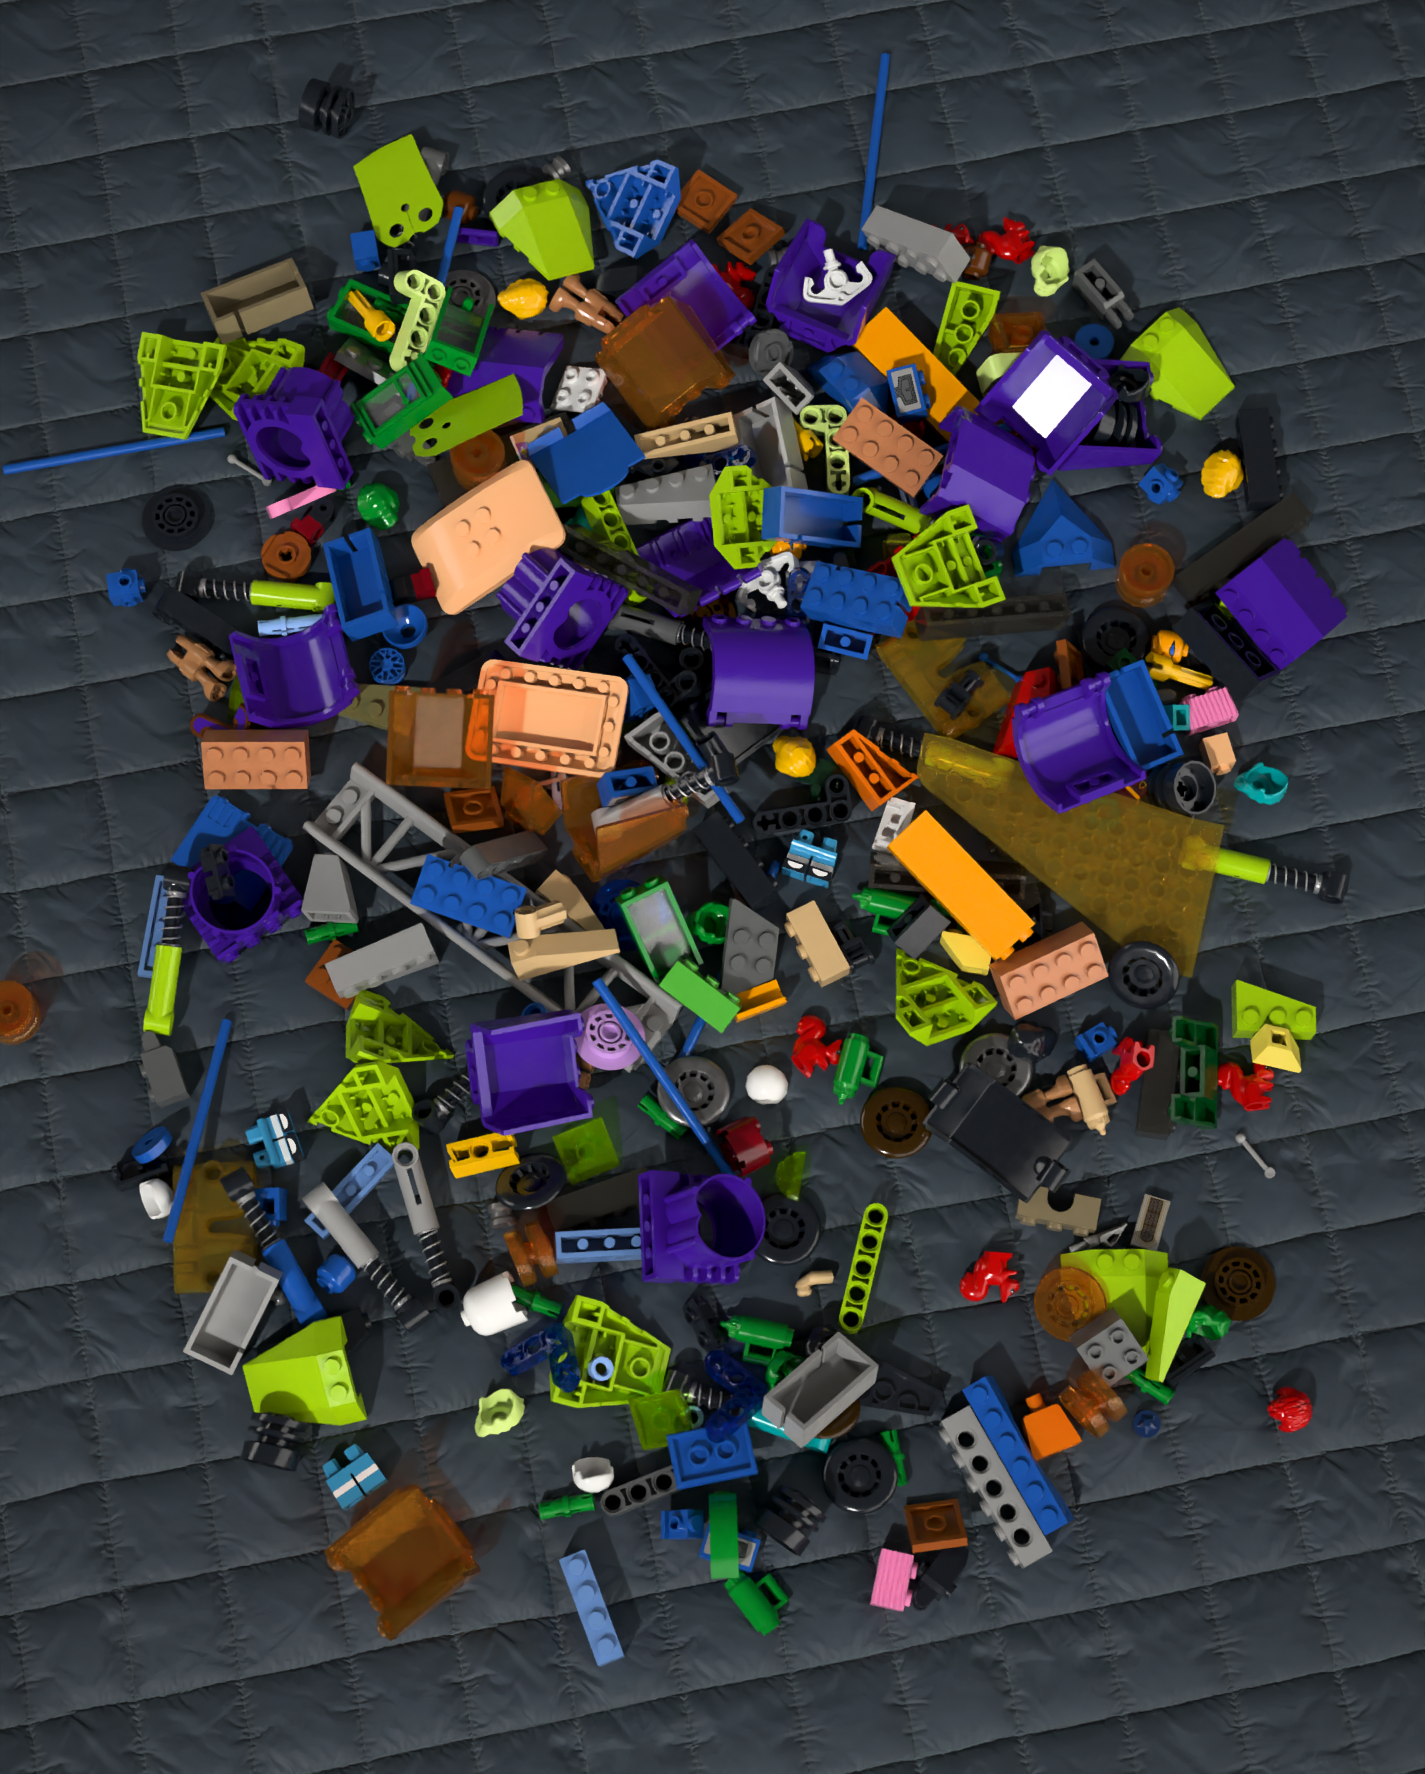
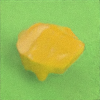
M531 278L519 279L515 283H511L507 289L501 291L497 299L502 308L512 312L520 320H525L543 312L548 302L547 296L549 292L546 290L545 285Z
M1223 449L1208 457L1201 470V482L1204 486V493L1212 498H1223L1229 492L1236 490L1244 477L1241 459H1238L1236 454H1232L1229 450L1224 451Z
M780 736L775 739L773 749L776 753L775 767L778 771L796 778L809 776L813 773L816 754L812 743L807 738Z

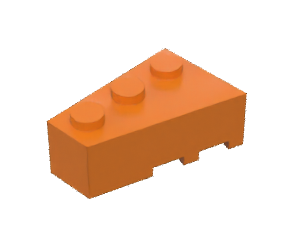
M853 729L831 745L827 752L872 812L919 777L900 766L898 761L888 757L879 750V747Z

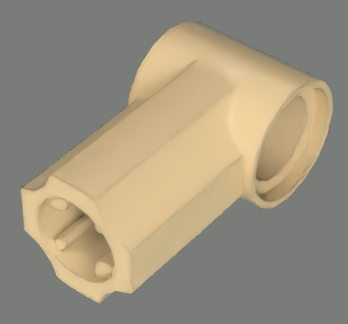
M554 900L537 907L522 906L515 909L517 937L521 939L536 938L540 935L541 930L564 923L567 914L562 902Z

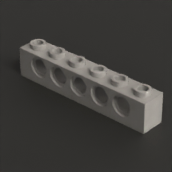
M967 1406L942 1420L939 1424L941 1429L938 1432L946 1445L950 1443L955 1453L952 1454V1457L959 1468L964 1467L969 1476L966 1478L970 1489L973 1493L977 1491L983 1500L979 1503L987 1517L992 1516L996 1526L993 1529L1001 1542L1005 1540L1010 1550L1007 1553L1015 1566L1019 1564L1021 1569L1051 1553L1050 1545L971 1407ZM962 1433L969 1434L973 1439L972 1446L963 1447L958 1441L959 1435ZM976 1457L983 1458L987 1464L986 1470H975L972 1466V1460ZM990 1481H994L1000 1486V1493L996 1496H992L986 1491V1484ZM1004 1505L1010 1506L1014 1511L1013 1519H1003L1000 1515V1508ZM1016 1530H1023L1027 1533L1028 1541L1026 1544L1021 1545L1014 1540V1532Z

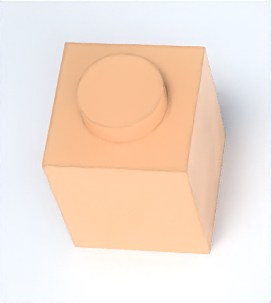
M1222 733L1202 739L1199 749L1204 764L1216 775L1230 772L1236 759L1228 734Z

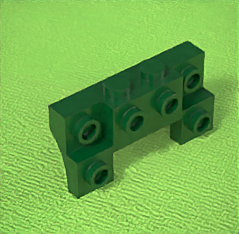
M1173 1016L1172 1025L1170 1026V1037L1173 1043L1181 1047L1180 1094H1171V1102L1168 1107L1171 1121L1180 1125H1193L1201 1130L1217 1129L1218 1025L1212 1022L1189 1019L1184 1016Z

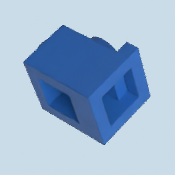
M1101 1022L1085 1033L1078 1035L1074 1043L1089 1064L1113 1050L1117 1045L1115 1040L1118 1037L1112 1026L1108 1025L1106 1027ZM1097 1035L1101 1036L1103 1042L1097 1043L1094 1037Z
M280 1187L256 1188L254 1190L256 1194L255 1199L257 1202H260L259 1206L262 1211H266L264 1215L268 1221H271V1227L280 1226V1221H287V1195L289 1194V1189ZM273 1204H274V1213L271 1211V1207H272Z
M703 1510L661 1511V1539L691 1540L704 1538Z

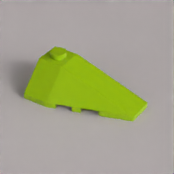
M959 281L956 283L952 282L933 355L954 376H956L995 316L1000 291Z
M1167 1267L1159 1279L1148 1351L1149 1360L1147 1361L1145 1378L1149 1380L1164 1381L1206 1285L1203 1281L1181 1269Z

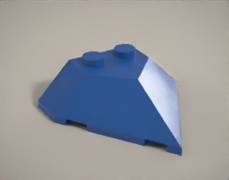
M657 159L650 161V164L642 167L634 166L607 174L605 178L599 180L591 179L585 181L588 189L593 193L594 202L607 230L613 236V243L617 250L637 259L661 243L681 200L679 169Z
M1052 479L1012 552L1015 577L1040 575L1042 567L1089 563L1090 570L1115 568L1113 548L1110 540Z

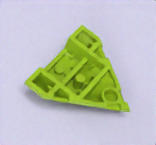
M747 465L724 467L709 494L714 546L734 569L757 567L761 562L760 558L763 554L769 552L778 542L761 539L764 488L772 486L764 479H758L751 473L752 470Z
M899 948L896 949V1019L911 1037L922 1044L929 1046L969 1032L996 1006L997 1001L982 984L975 981L970 984L959 979L957 973L922 958L919 961L906 956L905 951Z
M362 990L356 995L346 1025V1058L361 1064L377 1061L387 1064L452 1059L454 1057V1054L448 1049H440L438 1044L434 1042L435 1038L404 1013L398 1015L389 1007L391 1002L383 996L367 990Z
M380 1061L355 1065L307 1121V1123L316 1126L318 1123L332 1127V1132L371 1145L372 1142L379 1143L381 1146L386 1147V1151L390 1153L400 1143H410L416 1147L417 1151L420 1148L419 1125L412 1117V1110L416 1104L399 1068Z

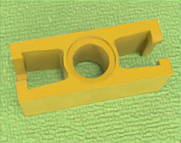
M492 1133L446 1144L447 1152L451 1157L449 1166L456 1179L520 1164L518 1152L514 1148L517 1147V1142L513 1134L502 1136L498 1133ZM509 1147V1150L497 1151L499 1149ZM488 1151L485 1156L478 1157L481 1152ZM469 1157V1158L464 1159V1160H461V1161H458V1159H457V1158Z

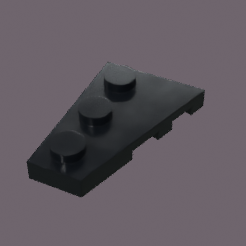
M871 1355L870 1358L879 1365L876 1382L859 1397L860 1406L932 1417L944 1392Z

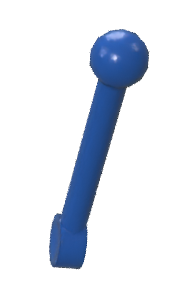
M986 653L979 655L978 660L981 664H989L1014 679L1016 684L1022 678L1021 675L1017 676L990 660Z

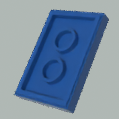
M747 1419L666 1435L677 1490L758 1474Z

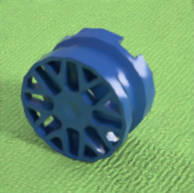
M382 648L372 655L369 666L371 675L378 685L397 686L405 679L406 665L401 653L397 650Z

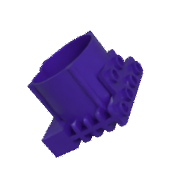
M281 367L265 394L254 395L252 399H250L248 394L242 393L234 404V415L265 480H271L275 475L278 481H285L286 477H288L290 482L297 483L299 478H301L304 484H310L314 479L317 487L344 490L353 474V470L341 442L355 416L351 414L349 406L342 400L343 391L339 380H332L325 374L310 368L293 367L286 369Z
M543 548L530 554L525 552L515 568L514 576L507 580L501 591L496 594L503 610L517 622L504 642L520 657L536 662L539 660L544 663L549 662L551 665H558L563 669L567 668L568 670L577 671L627 597L629 591L619 580L611 579L609 576L601 575L598 572H592L587 568L584 569L569 556L565 557L556 549Z
M253 826L224 844V848L229 855L228 865L230 874L233 877L241 870L252 871L261 876L270 888L272 897L270 906L258 922L242 930H231L221 925L211 911L210 896L208 895L205 881L206 877L213 876V872L204 873L201 861L192 866L194 867V872L188 873V878L191 880L190 893L186 894L187 896L183 901L185 906L182 909L220 963L226 961L228 964L240 956L238 953L246 946L248 949L256 946L262 941L260 938L268 931L270 934L278 931L283 927L281 922L289 917L295 919L303 913L301 908L304 899Z
M650 1170L639 1174L642 1282H694L696 1284L722 1285L737 1283L740 1275L739 1263L755 1258L754 1251L762 1241L766 1225L764 1207L757 1192L750 1185L752 1183L749 1177L742 1179L731 1174H717L713 1176L682 1175L679 1172ZM697 1204L707 1212L713 1225L714 1237L711 1249L699 1236L698 1222L702 1215Z

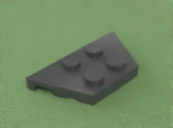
M732 898L729 900L719 988L726 993L730 990L734 994H739L773 981L779 928L738 900Z

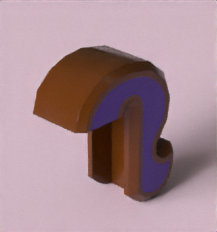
M242 702L232 725L203 713L196 714L190 721L192 733L201 739L205 730H254L255 727L254 722L248 721L245 704Z

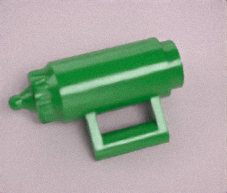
M864 887L863 892L852 893V898L858 900L861 909L876 914L872 932L887 936L889 935L886 931L890 925L878 923L880 915L898 919L918 899L917 897L876 887Z
M849 1033L842 1047L833 1080V1093L838 1095V1103L840 1105H843L847 1098L855 1096L860 1083L876 1088L885 1057L870 1052L869 1038L860 1034ZM867 1057L873 1059L868 1079L862 1077Z
M744 1314L741 1316L733 1315L731 1320L720 1322V1325L729 1331V1337L746 1343L742 1359L744 1362L767 1367L778 1350H790L795 1329L789 1328L788 1324ZM750 1344L773 1349L772 1357L749 1352Z
M742 1570L739 1571V1578H727L724 1586L728 1590L729 1596L757 1632L760 1631L763 1636H766L781 1623L778 1619L779 1614L777 1610L790 1599L770 1573L756 1584ZM764 1584L778 1604L773 1607L758 1587Z

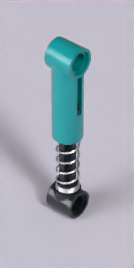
M669 1369L660 1394L661 1397L684 1405L686 1402H697L699 1406L702 1404L708 1406L709 1410L714 1408L719 1410V1413H729L730 1417L733 1415L737 1416L738 1420L747 1419L748 1426L791 1440L783 1433L784 1426L778 1429L761 1414L763 1402L749 1397L744 1402L743 1398L738 1400L733 1398V1395H724L722 1391L718 1393L712 1391V1388L706 1389L701 1384L695 1383L693 1377ZM813 1438L804 1447L821 1453H827L831 1439Z

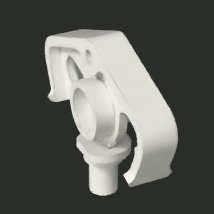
M833 249L823 251L826 260L823 269L824 271H829L824 278L825 289L818 294H813L811 292V287L814 285L812 278L805 277L803 297L811 303L843 306L871 284L872 275L861 261L857 264L856 271L863 276V280L858 283L850 282L846 273L838 269L842 265L841 262L838 263V260L835 259Z
M787 551L762 560L760 562L763 569L762 576L747 584L743 582L736 592V600L755 613L757 610L754 608L756 606L755 601L748 599L747 596L751 591L759 589L762 594L766 595L768 600L775 601L778 608L786 607L787 602L783 597L784 589L780 585L781 578L778 572L785 563H789V573L797 576L801 575L798 558Z

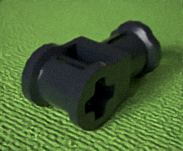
M967 669L958 684L954 681L934 702V706L941 707L951 716L950 719L953 721L964 712L971 701L973 692L984 685V681L973 670Z
M844 920L832 927L830 931L838 940L839 948L850 966L849 973L853 975L857 969L867 964H874L875 960L861 936H855L850 927L852 924L850 920Z

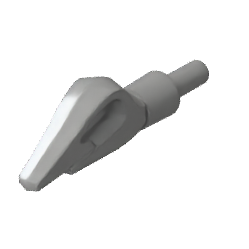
M1125 1222L1120 1226L1088 1236L1083 1239V1242L1070 1246L1069 1249L1072 1253L1083 1248L1090 1249L1099 1243L1106 1247H1111L1117 1242L1127 1223ZM1115 1234L1114 1238L1108 1242L1107 1239Z

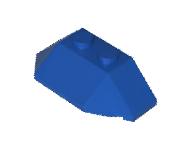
M859 351L825 355L806 369V373L838 405L842 406L848 415L861 397L887 415L889 381Z

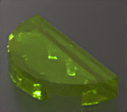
M806 1151L792 1153V1156L787 1157L784 1161L781 1160L776 1169V1182L780 1192L787 1198L798 1202Z

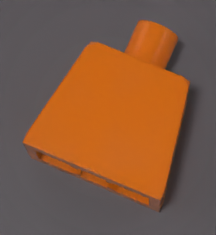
M1040 1393L1025 1399L1031 1414L1023 1417L1021 1424L1026 1444L1036 1461L1078 1445L1082 1441L1058 1403L1046 1408Z

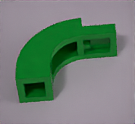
M718 1490L714 1493H709L711 1579L739 1578L736 1492L730 1493L727 1490Z

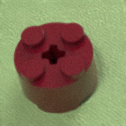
M744 1116L716 1131L717 1139L720 1137L723 1139L724 1143L719 1146L726 1161L733 1171H740L738 1174L740 1178L769 1164L770 1155L774 1153L769 1140H764L759 1132L761 1126L755 1116L750 1118Z

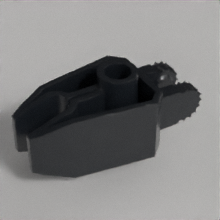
M638 265L608 269L596 276L595 289L605 295L609 302L616 303L615 300L650 272H645L643 267Z
M960 1546L942 1549L931 1565L927 1562L923 1565L917 1574L920 1580L916 1585L920 1587V1590L912 1600L915 1610L924 1611L934 1599L939 1602L942 1597L946 1599L950 1597L957 1587L953 1582L966 1566L969 1555L967 1548Z

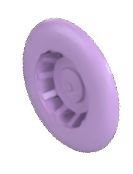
M606 1003L591 1006L581 1013L585 1029L582 1031L581 1036L575 1038L577 1042L578 1054L588 1064L603 1070H618L631 1065L640 1057L641 1054ZM622 1007L645 1041V1031L640 1020L630 1010Z

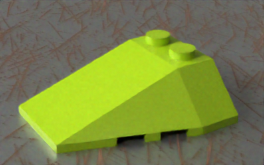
M555 179L515 189L490 212V218L498 233L503 238L507 237L514 244V248L518 252L522 251L529 258V263L548 281L594 269L589 207L580 190L561 179Z
M1180 307L1165 312L1131 344L1120 359L1122 361L1149 362L1150 371L1153 373L1151 398L1173 405L1172 408L1199 420H1202L1235 387L1197 322Z
M142 332L137 360L138 364L141 365L139 387H142L143 392L141 415L144 433L187 440L222 372L227 349L226 345L204 342L203 344L171 339L164 335Z
M217 337L214 343L222 344L219 337ZM238 338L223 344L227 346L223 369L209 396L233 420L238 421L234 415L233 408L242 393L248 394L250 399H252L254 395L265 394L281 367L286 369L304 367L305 347L278 338L277 341H266L265 338H257V341H246L245 338Z
M969 504L944 513L891 558L910 606L984 608L1006 600L997 576L986 579L969 536L970 532L978 528Z
M1099 1249L1061 1254V1282L1069 1298L1073 1314H1075L1079 1328L1081 1329L1114 1307L1145 1354L1148 1355L1156 1291L1159 1287V1279L1168 1267V1254L1147 1249Z
M576 1295L561 1324L549 1374L551 1402L574 1408L659 1402L671 1348L645 1330L639 1329L629 1319L610 1309V1306L604 1302ZM604 1356L611 1360L614 1371L610 1378L605 1381L592 1380L587 1372L588 1363L593 1358ZM602 1363L596 1365L597 1373L600 1375L605 1373L606 1367Z
M341 1315L314 1321L306 1328L286 1338L283 1342L243 1364L242 1367L254 1412H273L293 1417L299 1422L345 1425L367 1420L361 1393H356L344 1348L347 1343V1337Z

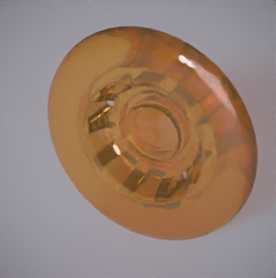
M1062 1267L1048 1273L1040 1281L1034 1296L1035 1313L1040 1324L1050 1335L1062 1341L1071 1342L1069 1336L1107 1311L1106 1297L1099 1282L1086 1271L1074 1267ZM1059 1286H1062V1291H1059ZM1069 1286H1074V1290L1069 1289ZM1079 1290L1084 1294L1083 1297L1079 1294ZM1085 1300H1087L1088 1307H1085ZM1084 1312L1087 1313L1086 1317L1082 1316ZM1078 1320L1080 1324L1077 1325L1074 1321Z

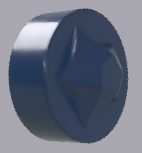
M1149 1410L1139 1412L1132 1422L1136 1435L1145 1439L1155 1436L1160 1430L1161 1425L1159 1417Z

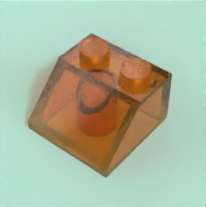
M1041 312L994 314L988 338L994 353L1024 352L1042 330L1047 331Z
M506 766L503 772L500 805L507 812L505 814L506 818L515 825L519 822L530 833L535 831L544 835L563 812L536 780Z

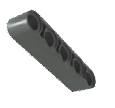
M528 830L475 844L461 855L460 861L476 880L535 864L547 854L549 849L533 830Z
M670 1465L608 1490L603 1494L600 1502L604 1513L615 1517L681 1490H677L673 1468ZM668 1476L671 1478L672 1485L667 1490L659 1489L656 1485L659 1477ZM643 1486L646 1489V1496L642 1500L632 1498L631 1491L634 1487ZM617 1496L620 1498L621 1505L617 1510L612 1511L606 1507V1500L609 1497Z

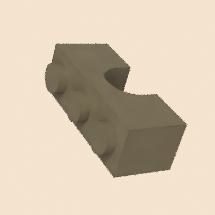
M1040 1186L1028 1203L1018 1198L1014 1219H1019L1023 1225L1036 1226V1223L1047 1225L1046 1229L1061 1232L1062 1228L1073 1230L1072 1234L1081 1237H1088L1089 1234L1093 1235L1096 1231L1101 1199L1075 1194L1072 1198L1071 1208L1064 1212L1055 1211L1049 1206L1047 1201L1049 1189Z

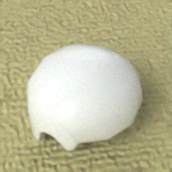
M760 1065L748 1074L745 1087L749 1097L762 1105L777 1104L787 1094L788 1082L785 1074L776 1067Z
M151 1179L139 1185L140 1195L151 1219H160L168 1216L174 1199L173 1191L169 1185L160 1179Z
M588 1457L579 1459L572 1464L574 1483L583 1491L598 1493L608 1488L614 1480V1469L611 1467L609 1459Z

